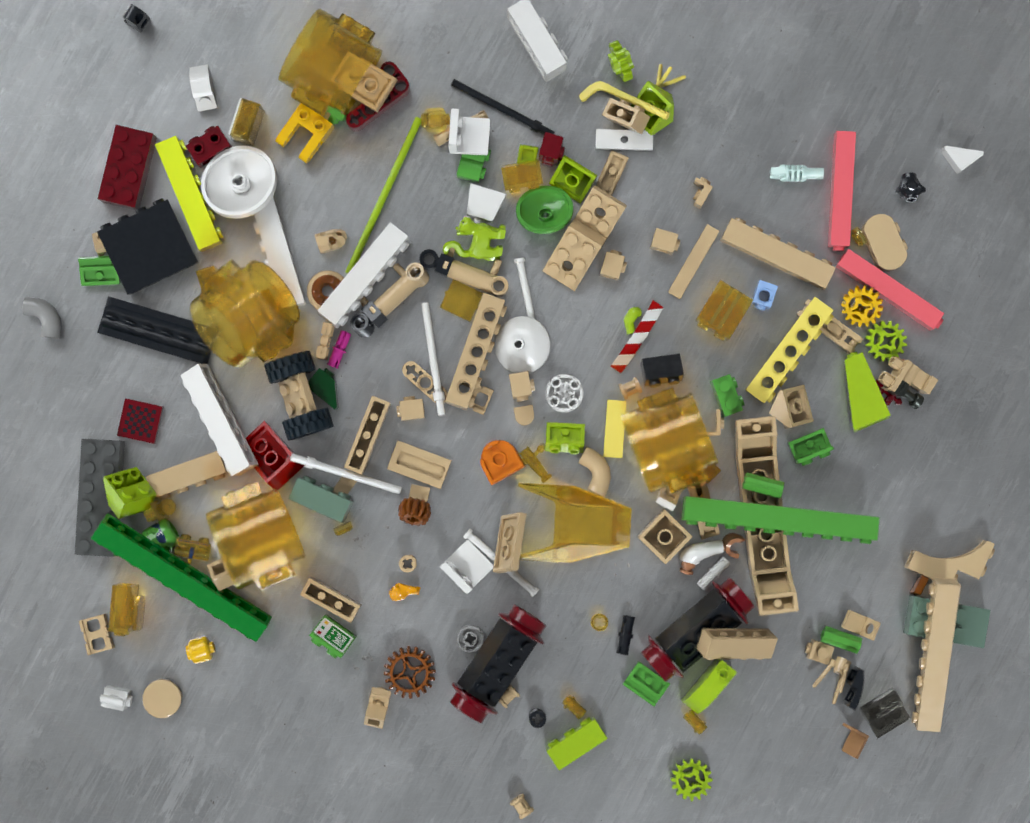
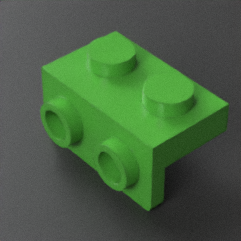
M824 428L788 442L795 463H801L802 466L812 463V458L819 456L821 459L831 455L830 451L834 450Z

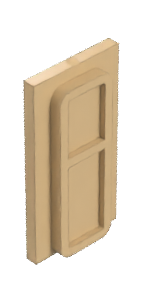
M397 440L387 469L441 489L452 460Z

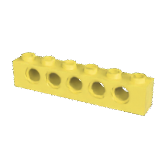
M814 297L746 388V391L762 403L766 401L770 403L776 395L774 392L776 387H782L788 379L785 376L789 370L794 371L799 364L797 359L800 355L805 356L811 348L808 344L812 339L817 340L822 333L820 330L824 323L828 325L834 317L831 314L834 310ZM811 315L818 316V325L812 326L809 324L808 319ZM801 330L808 334L807 340L803 342L797 339V333ZM788 346L795 347V356L788 357L785 349ZM778 361L783 362L785 365V369L781 373L774 370V364ZM765 377L772 378V387L765 388L762 385V380Z

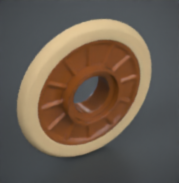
M330 270L315 274L307 286V297L313 307L319 309L329 297L323 295L322 290L324 287L330 286L334 291L344 277Z

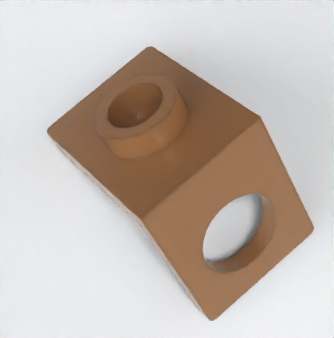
M843 723L842 725L850 729L851 732L842 751L858 759L869 735Z

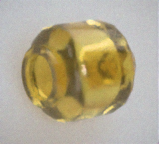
M442 107L426 108L424 113L421 114L422 128H425L429 133L443 132L446 126L450 124V116L446 114Z

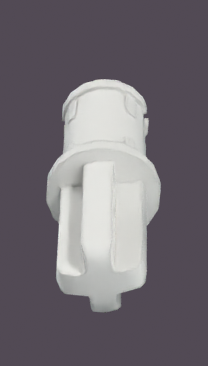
M721 556L698 581V586L704 591L707 590L712 584L711 582H714L717 578L720 579L719 576L731 564Z

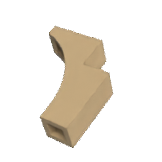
M983 540L968 553L951 558H935L916 550H911L904 567L931 580L933 578L957 579V571L979 579L980 576H984L987 570L985 565L995 552L993 548L995 544Z

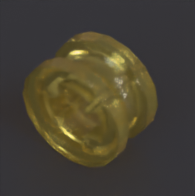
M598 613L592 616L590 623L593 629L603 631L608 626V619L605 615ZM596 618L604 619V625L602 627L595 626L594 623L596 622H594V620Z

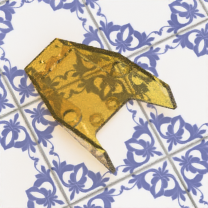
M518 483V487L552 500L556 505L553 544L549 547L520 554L519 561L572 563L630 546L631 508L576 486Z

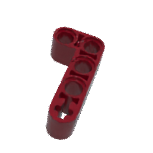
M387 61L380 68L383 71L387 68L395 70L392 76L397 78L398 81L389 94L391 99L383 103L378 113H366L367 106L362 103L349 112L346 122L352 131L362 130L408 95L410 91L409 82L393 62ZM404 83L406 88L403 91H398L396 89L397 84ZM361 111L366 119H363V117H361ZM353 118L358 119L359 123L357 125L352 122Z

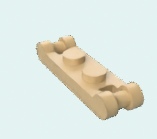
M807 299L804 303L805 307L796 314L798 317L801 316L811 300ZM814 315L813 318L809 317L808 322L810 325L816 326L819 324V318ZM834 317L828 325L824 323L820 328L823 335L840 346L848 354L855 352L857 344H861L863 341L862 337ZM847 336L852 339L849 344L844 341Z

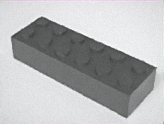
M81 440L75 555L116 556L110 550L98 545L91 537L107 513L118 519L108 506L103 478L104 476L123 471L125 441Z

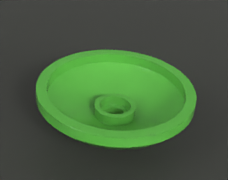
M538 186L528 190L519 198L516 205V216L519 223L528 231L537 234H550L561 230L570 222L573 216V202L570 196L560 188Z

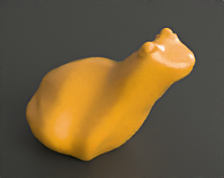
M396 583L390 589L389 597L392 601H401L408 595H419L420 587Z

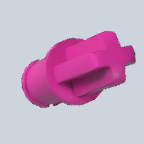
M344 330L340 331L335 346H332L333 351L327 365L339 368L343 354L347 352L345 349L351 333Z

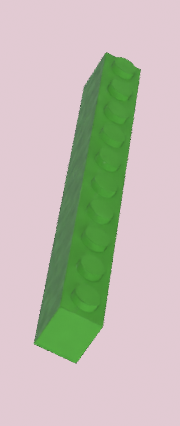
M689 496L683 497L681 520H686V524L698 525V522H706L705 526L717 527V524H725L727 529H736L737 526H743L745 531L756 532V528H762L764 533L775 534V530L783 531V535L794 536V532L802 533V537L813 538L814 534L821 535V539L833 540V536L841 537L840 541L852 542V538L860 539L859 543L871 544L872 540H878L880 517Z

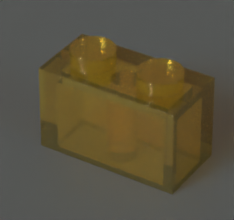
M538 159L501 166L505 191L509 190V193L521 191L520 188L523 187L536 189L539 188L540 184H543Z

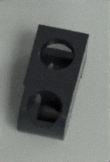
M130 4L122 16L126 24L140 33L150 20L146 13L133 4Z

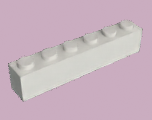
M273 195L272 199L263 209L251 216L255 215L256 223H254V228L262 241H259L262 253L266 252V268L272 272L273 277L270 278L271 285L278 292V296H275L278 307L282 306V309L285 311L305 305L306 300Z
M390 222L318 309L319 315L336 328L340 325L343 326L348 321V315L351 311H356L359 308L360 300L372 292L374 283L382 280L385 275L384 271L388 266L392 267L395 264L397 255L400 252L403 253L408 248L409 237Z
M197 364L181 375L183 385L189 391L192 397L191 401L197 407L200 419L206 425L208 435L214 441L217 453L222 457L227 472L231 476H241L259 465L208 364Z

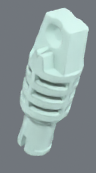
M780 165V167H771L770 179H780L781 182H804L806 179L823 180L824 168H807L805 165Z

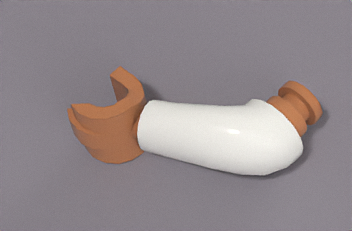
M729 533L724 536L723 540L692 544L686 547L680 554L679 559L682 560L681 565L683 568H680L679 571L687 575H693L694 571L692 569L695 568L696 564H700L701 560L722 554L724 551L733 558H739V553L730 550V547L733 543H742L745 539L742 535Z

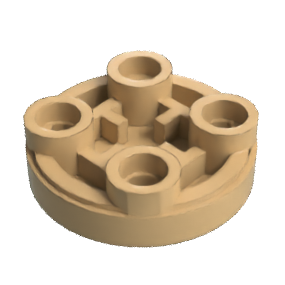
M158 679L150 683L144 690L143 705L150 715L156 718H167L178 711L182 703L183 694L173 681Z

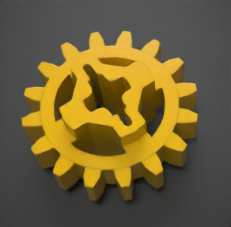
M857 285L855 291L850 288L848 294L844 295L843 299L845 301H842L841 306L845 308L842 309V313H847L845 319L851 318L852 325L858 322L859 327H861L862 323H865L868 327L870 321L875 324L877 321L876 317H881L879 311L884 309V306L880 305L883 299H878L880 293L874 294L873 287L867 290L866 285L862 289ZM855 297V302L850 305L851 299ZM875 308V311L871 315H869V310Z

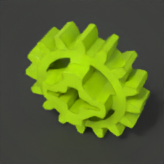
M618 40L609 43L610 54H608V58L613 72L616 75L619 74L624 82L633 79L631 69L634 68V64L629 51L626 50V47L622 48Z
M883 320L880 321V326L876 323L873 324L874 330L868 329L870 336H865V339L869 340V343L865 344V347H870L868 354L874 353L873 359L880 357V362H884L885 358H887L889 362L892 356L899 358L897 353H904V350L901 348L907 346L903 342L907 336H902L901 334L904 332V329H897L898 323L892 326V321H888L885 325ZM883 329H890L893 333H886ZM875 334H876V337H877L876 344H874V336H875ZM892 337L888 344L880 346L885 338ZM898 338V345L896 348L895 341ZM879 350H886V352L889 354H883L879 352Z
M690 758L688 763L683 759V765L677 763L678 769L671 771L675 775V777L670 778L671 781L675 782L672 788H678L676 794L680 795L682 793L684 800L687 796H689L690 801H693L694 796L700 800V794L706 796L705 789L712 788L708 784V782L713 781L711 777H708L711 771H705L707 765L703 764L701 766L699 759L696 763H694L693 758ZM691 767L690 770L686 772L683 771L685 768ZM700 770L703 772L704 780L699 778ZM692 775H694L695 780H697L698 782L692 781V782L689 784V781H688L687 778H688V777L691 778ZM679 779L685 783L683 789L679 785ZM697 787L700 788L699 790L692 792V789Z

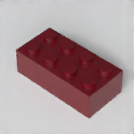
M115 125L98 200L133 210L140 208L157 140L153 133Z

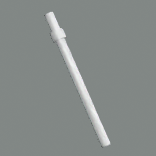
M422 303L434 386L433 399L436 401L438 416L445 415L443 401L445 400V395L441 388L429 303Z
M292 453L290 461L303 464L306 468H316L396 494H400L402 489L400 486L316 461L315 458L310 456L306 458Z

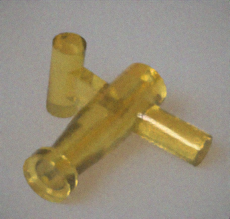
M540 443L534 453L528 446L519 453L522 456L524 465L528 464L542 478V483L552 477L550 473L546 472L536 457L539 453L544 452V443Z

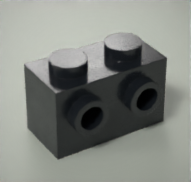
M680 353L643 358L641 361L644 386L655 388L665 383L675 385L683 380L684 372Z

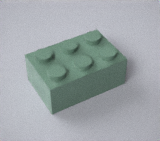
M308 476L297 478L288 499L340 523L345 522L354 502L350 500V495L344 492L337 494L333 492V487L326 484L319 486L315 484V479Z

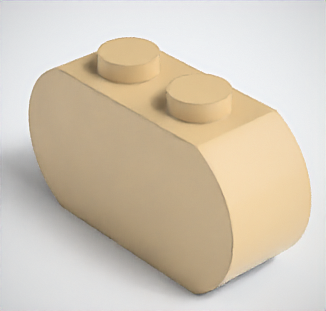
M877 214L869 218L863 224L861 233L864 234L862 236L875 267L884 272L899 268L906 261V250H908L905 240H901L898 223L894 222L892 217L885 214Z

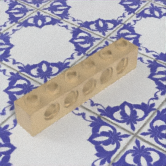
M483 293L447 394L446 404L468 410L469 406H473L476 396H473L475 388L479 389L482 381L479 375L481 370L485 371L488 360L485 358L488 352H492L495 342H492L494 334L498 335L501 327L498 321L500 316L504 317L507 306H504L505 300ZM491 312L495 315V319L487 321L484 315ZM486 330L489 336L486 339H481L478 336L479 331ZM480 348L483 353L481 356L475 357L472 355V350ZM468 366H474L476 373L468 375L465 369ZM467 384L470 390L467 393H462L459 390V386Z

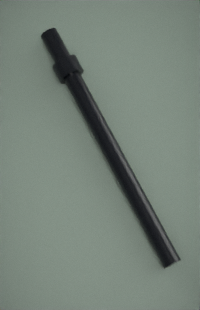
M455 79L451 83L452 87L531 127L530 130L536 133H555V131L543 126L542 122L534 121Z

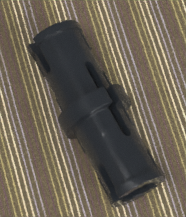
M623 615L621 631L618 632L619 642L616 651L618 654H629L635 620L633 616Z

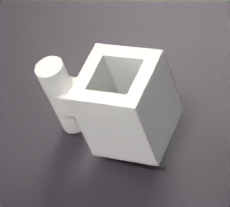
M110 685L105 687L104 694L100 696L101 706L125 711L132 704L133 696L130 695L131 690Z

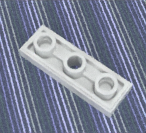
M596 129L595 149L652 151L653 135H650L646 130L640 134L633 130ZM621 138H626L628 142L622 143Z

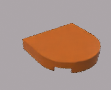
M495 440L488 443L484 447L480 459L482 469L491 485H495L526 467L516 448L511 443L503 440Z

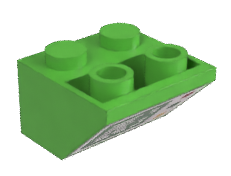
M327 614L323 616L309 635L315 645L318 647L323 645L328 649L327 653L334 658H341L357 637Z

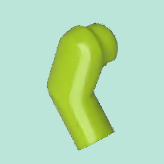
M639 307L630 308L624 316L623 320L627 335L634 333V322L637 317L642 315V310Z

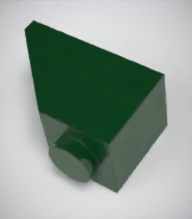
M319 368L308 381L310 390L334 410H337L339 405L336 380L333 379L334 374L327 368L324 370Z

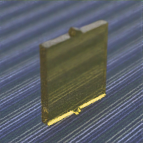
M453 279L448 291H445V297L440 308L470 322L475 310H478V304L483 293Z

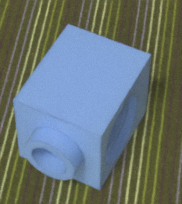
M759 280L751 300L754 308L761 311L770 309L778 286ZM763 291L768 294L767 301L760 300V292Z

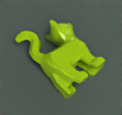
M464 216L459 226H456L455 229L458 230L456 235H473L469 249L463 250L460 243L448 241L444 244L442 251L447 255L450 248H454L458 256L463 258L472 257L487 261L500 260L503 246L497 245L492 247L490 246L491 239H505L506 226L501 224L497 228L486 223H475L470 216Z

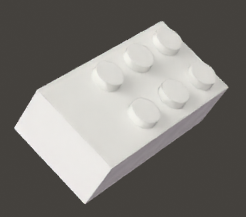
M521 0L507 8L508 20L544 80L548 82L566 71V60H568L563 50L559 51L556 45L558 43L553 33L549 34L545 19L538 16L529 0Z

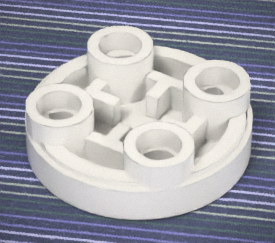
M560 374L553 377L547 384L545 391L548 404L559 412L575 410L581 404L584 395L580 381L569 374Z

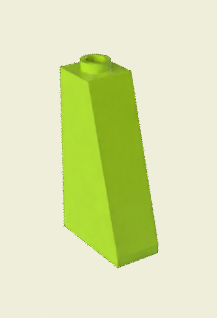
M853 352L847 355V359L844 360L854 433L886 420L891 416L863 352L859 354Z

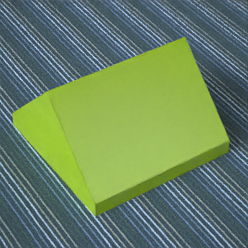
M564 155L549 185L562 189L570 198L581 204L594 184L597 175Z

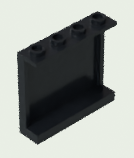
M163 198L153 202L154 206L147 209L146 206L135 210L136 214L130 217L126 214L118 218L117 223L113 225L110 222L100 226V231H97L127 295H131L198 264L196 256L168 199L165 201Z

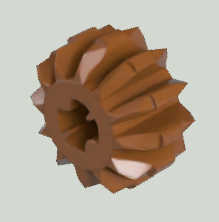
M418 497L404 498L399 505L398 516L406 524L425 525L431 516V507L424 499L420 500Z

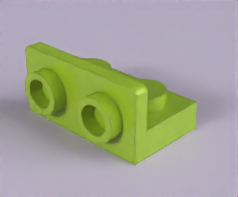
M547 422L545 451L551 453H583L585 424Z

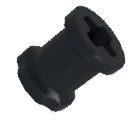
M534 709L530 712V724L535 728H541L545 725L546 714L543 710ZM536 714H540V717L543 718L539 720V723L532 719V717H536Z

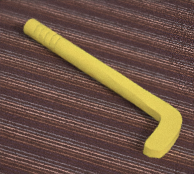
M603 81L591 84L579 95L580 100L584 102L594 93L601 90L633 105H637L665 120L670 115L669 112Z

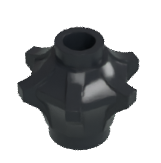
M911 172L901 176L900 185L895 190V194H899L900 198H905L906 202L909 203L917 201V197L926 192V188L921 185L917 175Z

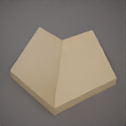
M805 385L778 392L769 414L775 416L777 420L783 423L785 429L814 422Z

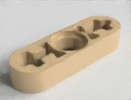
M413 361L405 363L402 368L404 376L436 403L433 399V392H431V395L427 393L434 387L432 377ZM414 365L416 367L414 369L415 372L419 374L422 371L424 374L420 375L415 382L413 379L416 377L412 373L407 374V366L412 367ZM424 377L431 380V385L428 388L420 386V380ZM441 386L442 391H444L446 400L448 392L443 386Z

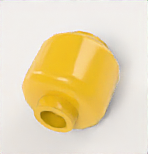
M205 636L191 639L186 646L188 660H192L195 664L210 661L213 653L216 652L214 642H210Z

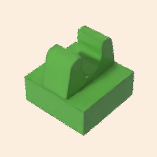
M337 102L330 104L326 110L331 114L328 121L333 125L346 120L350 112Z

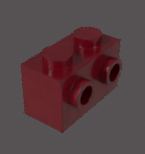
M219 126L209 127L204 131L205 134L200 137H193L188 141L189 144L186 145V148L200 168L207 165L220 152L232 147Z
M545 132L538 160L542 161V165L552 167L562 160L565 147L562 146L564 137Z

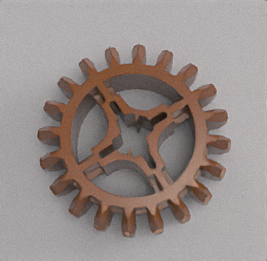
M407 646V652H404V649L401 647L399 649L400 655L394 651L393 656L395 659L392 657L387 659L392 664H385L384 666L390 669V671L384 672L385 676L390 675V678H387L385 683L392 682L393 684L389 686V689L391 690L396 687L395 695L402 691V698L405 697L406 693H409V699H412L413 692H415L417 697H420L419 690L425 694L427 690L424 686L432 687L428 680H435L434 676H430V674L436 673V669H430L434 662H427L431 658L430 655L425 658L423 657L425 650L418 654V647L414 648V652H411L410 646ZM407 657L417 658L423 664L414 666ZM402 659L404 669L394 675V667ZM407 666L408 668H410V670H416L415 673L412 674L413 677H410L409 674L403 675L407 671ZM425 670L426 676L424 681L417 685L416 674ZM407 679L412 688L402 686L397 680Z

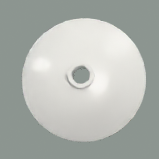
M526 316L512 318L501 326L498 335H496L495 353L502 366L511 372H534L546 362L550 354L551 340L549 333L544 325L534 318ZM518 341L522 343L520 348L516 346Z

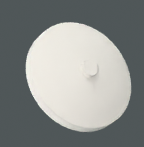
M235 146L220 152L208 163L201 179L202 195L209 207L223 217L235 219L251 216L263 209L272 199L277 187V172L274 164L263 151L251 146Z

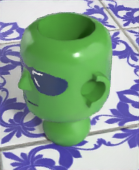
M167 519L158 521L142 532L143 536L169 552L180 542L177 541L178 538L180 539L176 528Z

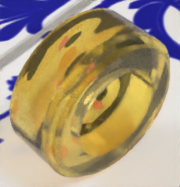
M855 227L851 230V236L858 246L861 247L867 243L860 228Z
M351 521L335 527L333 531L335 535L339 536L352 530L353 526Z

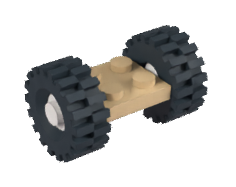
M310 351L294 353L264 364L269 383L279 384L286 412L290 418L282 422L288 441L315 434L334 426L328 408L316 410L306 378V373L316 369Z

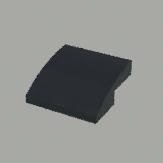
M853 665L845 681L851 687L842 703L856 710L863 692L864 670Z

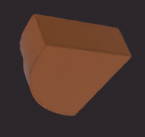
M921 575L909 593L914 596L921 595L928 582V578Z

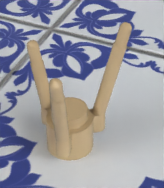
M837 656L836 660L831 659L829 665L812 685L815 688L833 667V672L840 675L832 701L833 705L836 704L839 693L843 692L851 662Z

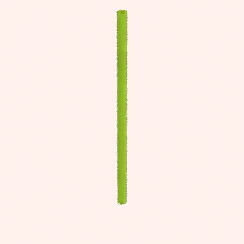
M415 117L345 270L347 274L358 262L420 127L422 119L419 117Z

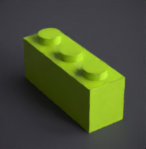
M587 717L580 722L581 726L575 730L570 728L564 733L563 738L560 740L555 738L547 744L549 747L546 748V752L558 770L566 767L608 739L595 717L592 719Z

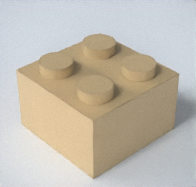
M663 509L637 538L664 564H667L692 536Z

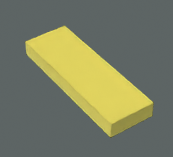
M607 400L603 457H623L627 401Z

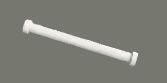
M525 258L514 259V264H517L527 317L536 319L524 262H526Z
M470 528L463 538L469 539L494 561L495 552L472 533L473 530ZM517 571L506 572L526 589L531 597L539 591L538 587L535 588Z

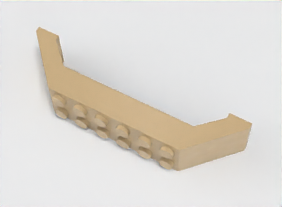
M775 416L736 420V467L741 502L783 507L782 496L781 498H776L742 489L746 473L780 481L777 462V427ZM756 528V532L744 530L749 575L759 615L799 611L797 593L790 569L787 536L783 535V531L775 530V534L764 533L762 528Z

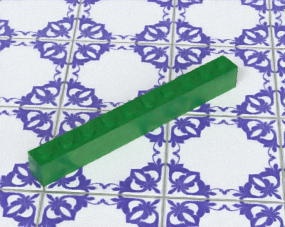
M109 513L106 514L91 537L98 545L110 550L114 555L121 557L129 562L130 565L142 570L149 577H153L165 587L172 589L181 597L193 602L197 607L209 612L213 617L225 622L229 627L241 632L248 639L257 642L268 627L272 618L271 615L228 588L219 591L212 578Z

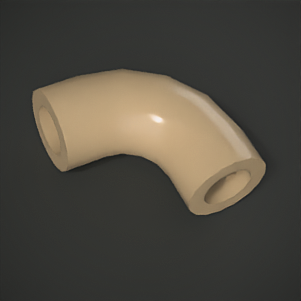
M586 446L578 464L587 467L592 473V479L587 490L605 497L611 481L610 467L601 454Z

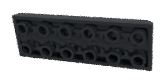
M108 296L97 333L200 364H208L218 329Z

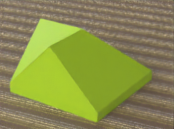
M647 81L636 98L670 113L669 118L665 120L645 110L644 113L650 116L645 130L650 135H654L673 122L674 102L672 94Z

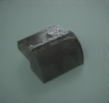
M893 687L859 708L877 738L910 719L904 704Z

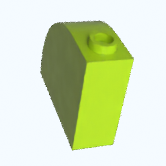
M714 659L681 701L696 714H699L716 699L737 672L722 659Z

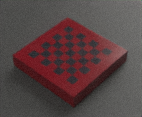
M125 398L117 436L155 444L164 407Z

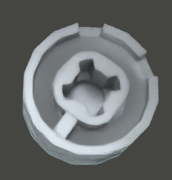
M474 625L464 626L457 636L459 648L467 653L478 651L484 642L482 630Z

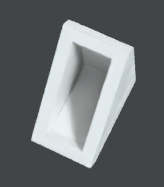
M945 146L941 149L942 155L957 174L983 156L984 151Z

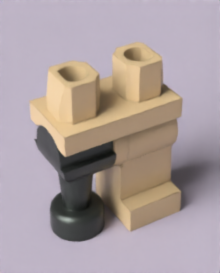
M892 356L888 365L893 368L891 374L884 371L878 378L883 384L882 389L888 391L891 395L902 396L909 400V406L918 409L924 402V397L919 393L930 395L938 379L928 375L911 361ZM911 386L919 393L913 394L908 389Z

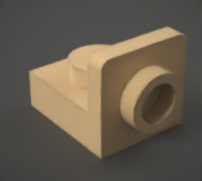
M696 177L693 184L702 188V191L698 189L693 197L695 200L693 206L701 209L713 186L710 185L711 182L707 179Z
M812 639L811 642L807 643L804 653H806V658L829 665L835 647Z

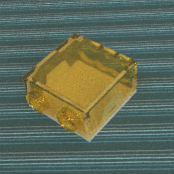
M243 98L239 99L228 133L233 141L254 147L265 113L261 104Z

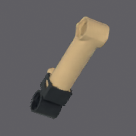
M450 248L447 255L441 253L440 258L431 249L424 250L420 254V264L426 270L435 269L436 274L452 278L497 297L504 296L508 291V281L502 276H497L502 261L499 259L494 260L489 273L455 260L453 258L454 248ZM427 255H432L435 258L434 262L430 265L424 262V258ZM496 282L504 284L502 291H496L493 288Z
M399 263L394 264L393 269L401 278L374 302L368 301L365 297L360 300L363 306L361 310L364 314H355L350 321V326L360 337H369L374 332V324L377 328L383 325L388 320L386 318L388 314L418 287H423L429 282V274L420 263L410 264L406 271Z

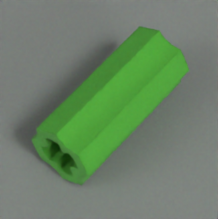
M746 473L742 489L781 498L785 482Z
M824 626L820 637L821 642L856 654L860 650L863 639L828 626Z

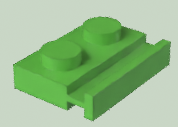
M109 256L78 258L81 286L121 283Z
M639 661L622 683L654 707L670 685L669 682H665L662 677Z

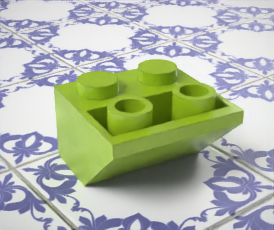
M137 467L104 476L103 481L108 506L118 519L152 508L157 493Z

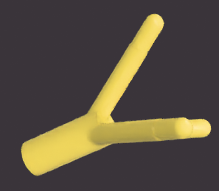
M659 64L655 85L663 88L685 79L686 76L683 75L663 83L671 72L672 67L670 66L661 78L663 65Z

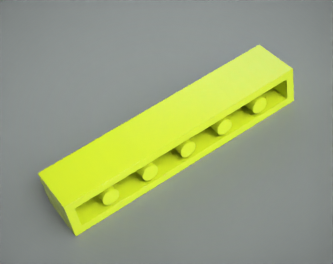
M173 136L155 144L199 251L203 252L223 244L221 238L224 236L220 227L216 228L215 214L212 209L209 210L199 187L201 185L200 178L197 174L194 175L192 159L185 154L187 148L183 139L180 140L177 136Z

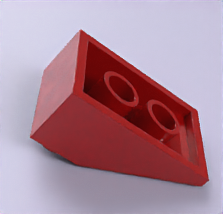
M263 421L245 438L259 464L254 467L255 470L276 491L304 467L303 464L290 461L292 453H295L266 421Z

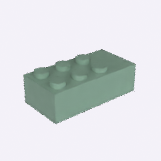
M909 596L903 633L925 638L924 622L928 620L926 606L930 602L929 598ZM958 604L953 643L984 648L991 610Z

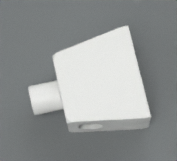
M471 183L467 216L474 218L473 221L475 223L487 222L493 224L506 198V194Z

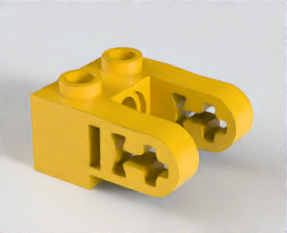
M301 102L276 137L275 142L285 147L299 127L309 130L313 136L299 155V159L307 164L335 127L327 119Z

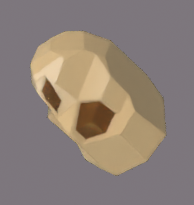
M332 229L315 234L320 253L324 254L340 249L347 240L346 232L341 229Z

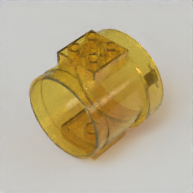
M319 8L308 20L294 42L281 68L278 80L293 89L292 98L323 117L330 108L340 111L345 116L357 101L352 98V95L371 64L377 66L383 50L373 46L372 41L375 32L370 28L363 26L344 13L339 18H336Z
M233 259L203 281L201 294L194 298L190 304L192 320L202 339L220 359L237 368L244 367L256 357L264 363L268 359L275 358L282 349L289 348L293 343L294 325L300 320L297 302L288 286L273 269L258 260H252L242 268Z
M673 387L665 389L657 394L638 400L639 408L621 415L628 439L650 493L669 487L672 494L707 481L708 477L705 468L719 463L692 392L683 397H677Z
M258 482L246 484L237 491L233 490L226 493L225 496L221 497L224 505L206 513L207 522L219 554L237 590L256 583L261 591L296 576L292 563L301 558H306V555L277 487L272 491L263 493Z

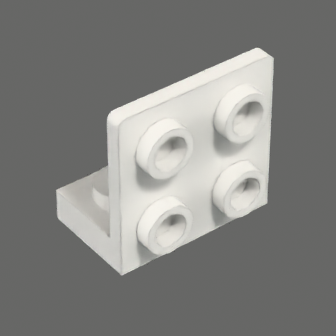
M451 108L449 153L488 155L490 119L460 116L459 109Z
M466 540L440 568L468 594L493 569L494 565L469 540Z

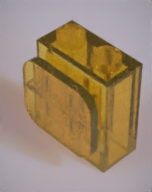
M720 280L695 319L698 323L697 326L704 331L711 330L714 332L713 336L721 341H724V339L728 341L753 302V299Z
M117 583L112 585L108 632H114V636H126L132 631L141 630L143 627L145 596H138L139 584Z

